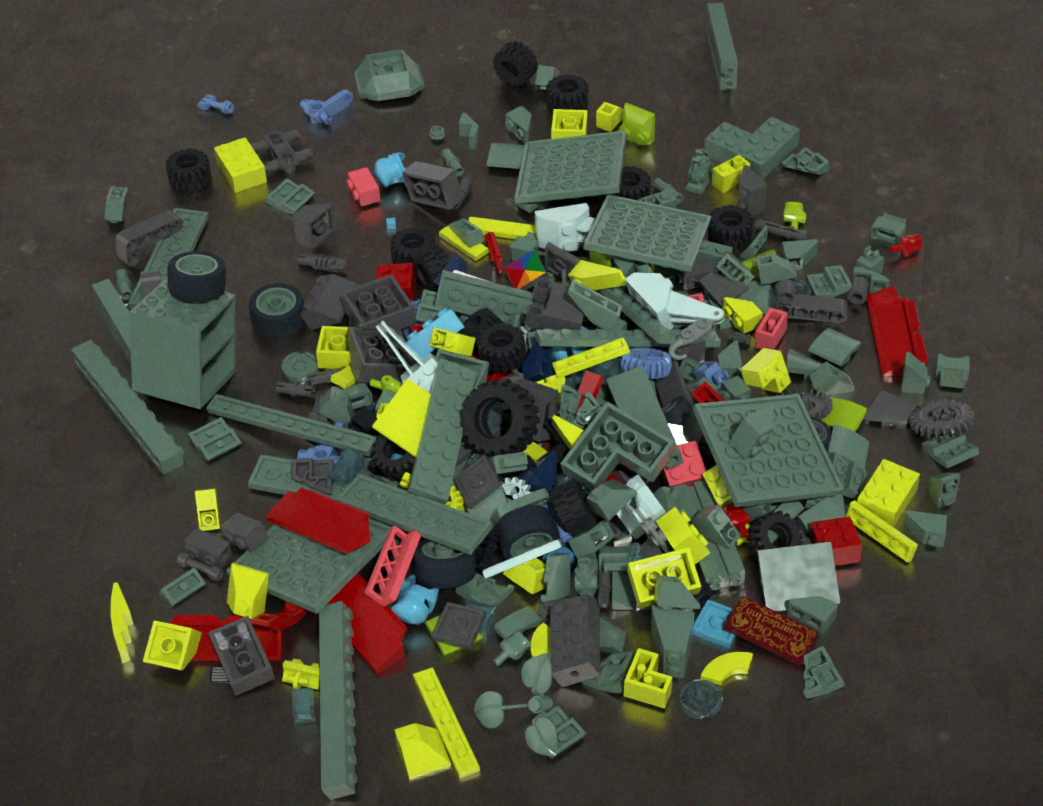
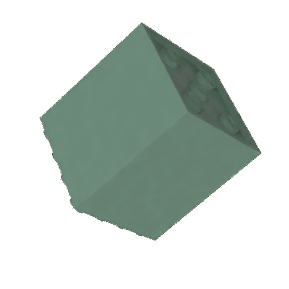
M167 277L129 312L132 391L201 409L236 373L234 294L224 291L221 296L211 301L187 302L175 298L169 292Z

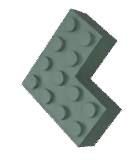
M770 117L753 134L727 122H722L705 138L704 149L710 153V158L721 163L737 155L742 156L750 163L749 168L763 180L798 146L800 129L774 117Z
M606 402L560 464L563 474L571 479H575L579 484L591 491L606 481L618 463L653 483L675 453V445L673 440L611 403Z

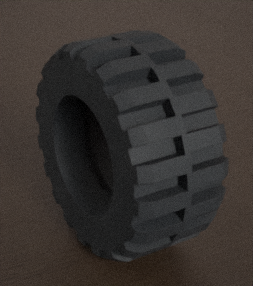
M500 380L488 381L478 385V390L473 389L469 393L471 397L465 399V408L461 409L460 413L463 415L460 425L465 429L462 433L464 437L469 438L467 440L468 444L471 447H475L477 452L484 453L487 456L518 453L526 450L527 447L525 445L532 444L534 441L532 436L537 435L539 430L536 428V424L540 423V417L536 415L539 412V408L533 404L536 400L532 395H528L529 391L516 383ZM504 400L511 408L513 420L509 431L504 436L497 438L488 427V414L496 402Z

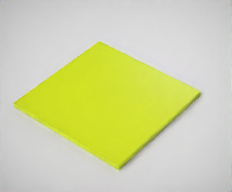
M407 378L375 421L372 428L416 457L430 393Z

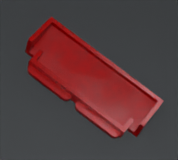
M895 286L868 294L867 302L884 378L902 377L906 352H910L924 365L927 364L928 357L923 336L921 333H916L921 326L914 300H907L906 297L900 299Z
M300 488L296 493L288 491L266 515L268 522L345 554L371 542L368 522L370 513L348 504L337 502L335 499L312 490Z
M357 573L326 605L343 601L347 608L351 609L353 613V620H351V627L354 633L353 637H351L353 648L370 668L378 674L405 658L404 646L401 640L405 639L404 634L407 632V626L388 605L383 607L364 593L368 583Z
M175 615L173 620L169 621V624L192 628L202 633L197 653L191 661H220L208 632L241 619L244 616L229 615L225 621H220L216 615ZM252 624L268 661H281L285 631L283 629L274 631L275 629Z

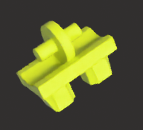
M298 659L284 661L283 682L292 683L293 688L297 690L301 686L314 689L320 688V664L313 663L311 666H308Z

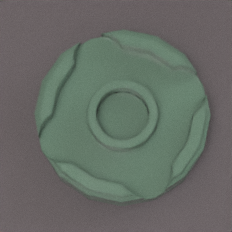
M294 352L287 355L282 361L283 376L292 382L309 381L308 374L318 373L319 371L317 358L309 352Z

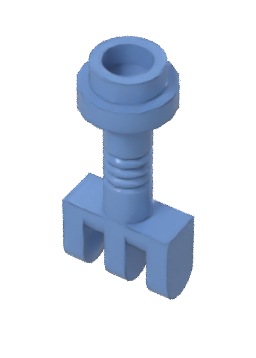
M209 94L197 104L200 109L208 110L210 107L221 109L224 114L232 113L234 105L230 101L217 102L216 97Z
M553 504L540 505L552 512L559 530L561 543L563 545L568 544V540L573 535L566 531Z

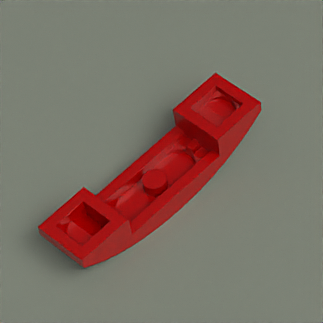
M285 601V609L274 615L261 613L251 619V624L272 629H285L297 623L308 610Z

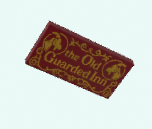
M741 596L724 626V630L800 667L804 661V655L808 654L818 635V631L745 596Z

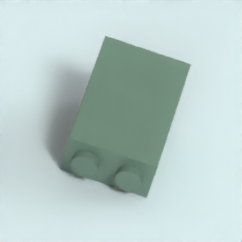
M652 606L651 636L656 653L659 654L658 660L662 673L672 676L673 678L685 677L693 641L695 612L673 608L665 610L661 609L660 606Z

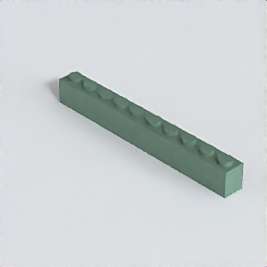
M89 340L72 348L71 352L75 364L163 475L184 465V451L182 447L175 444L173 436L170 433L167 434L163 424L157 422L154 413L148 411L144 400H140L136 391H132L126 378H122L117 367L112 366L109 357L103 355L100 346L95 345L92 340Z
M343 601L326 605L319 611L321 790L330 800L355 794V784H357L355 773L357 759L354 753V746L356 745L354 727L356 726V721L353 716V709L355 708L353 690H355V684L352 679V673L354 672V664L352 662L354 648L351 638L354 635L351 627L353 613Z

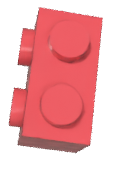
M367 167L348 172L347 187L349 190H352L353 198L355 201H358L360 206L380 201L379 187Z
M769 308L761 324L755 330L753 337L756 340L755 348L775 350L787 329V312Z

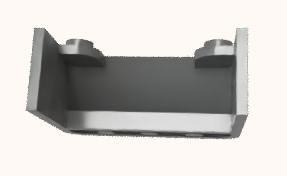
M705 339L680 346L675 350V354L679 356L686 354L687 357L702 364L705 361ZM671 358L672 367L669 375L664 378L652 379L655 383L661 407L663 408L667 403L679 396H684L690 405L694 407L699 402L691 394L700 385H686L680 370L682 360ZM724 390L716 391V393L724 400Z

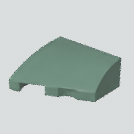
M823 646L804 655L805 690H803L806 699L825 695L845 686L843 679Z
M633 652L612 653L605 661L600 662L601 676L582 681V683L598 690L621 693L624 689V680L635 657Z

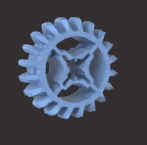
M629 348L630 353L622 355L620 358L622 372L643 366L650 380L668 376L672 367L670 355L655 348Z

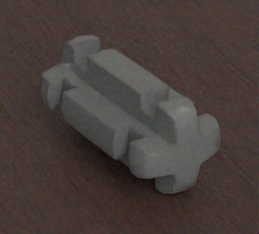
M729 331L728 340L749 345L751 336L749 334L745 335V333Z
M608 522L615 535L613 539L619 540L623 536V532L613 523Z

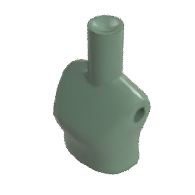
M516 630L511 636L501 641L500 648L502 652L493 662L499 667L508 657L517 660L523 656L526 649L531 646V643Z

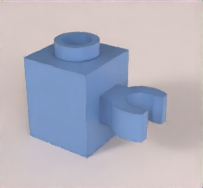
M705 361L693 371L696 379L705 377L717 385L718 390L721 388L722 382L726 381V378L729 377L725 369L721 370L717 361Z

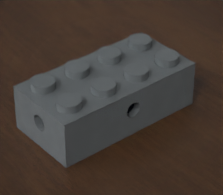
M588 593L550 605V660L552 676L561 687L601 676L599 606Z

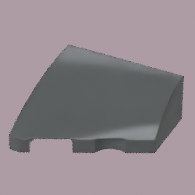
M714 272L705 275L699 280V286L721 308L723 307L724 298L738 299L749 289L745 284Z
M882 390L867 411L863 423L869 424V421L882 422L881 425L884 426L895 425L906 428L910 423V416L917 405Z
M312 458L292 459V479L332 495L335 461L333 459L313 460Z

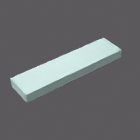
M560 539L554 540L486 568L482 573L485 578H488L561 548L563 545Z

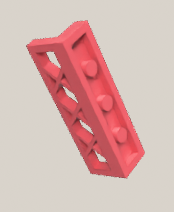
M395 525L390 528L364 592L383 607L396 601L421 537L416 530L406 534ZM395 534L402 539L398 546H396L394 540ZM390 550H392L394 556L393 562H389L387 556ZM382 567L386 568L388 574L385 579H383L380 571ZM377 583H379L381 590L380 595L373 591V587Z

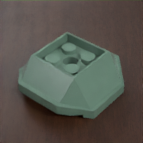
M402 49L367 54L354 73L360 99L367 98L374 101L402 98L412 96L424 89V82L418 63L413 61Z

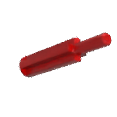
M488 232L485 234V240L491 260L496 264L498 273H502L503 268L500 262L502 261V256L495 234Z

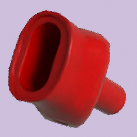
M918 233L902 236L900 244L889 247L890 254L901 252L902 256L907 257L921 251V236Z
M734 504L725 506L723 511L735 528L738 529L741 537L746 538L749 533L745 525L750 522L749 515L743 510L742 506L735 507Z

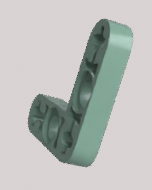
M543 488L511 500L496 508L490 521L493 527H496L497 522L510 511L528 505H544L551 497L547 490Z

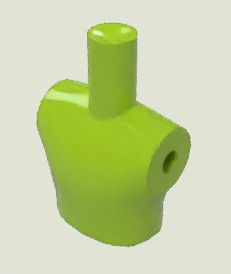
M786 202L782 221L790 222L791 226L798 230V223L806 222L803 204L799 202Z
M389 375L383 376L381 381L371 379L370 386L381 389L382 392L386 389L397 393L403 385L402 382Z

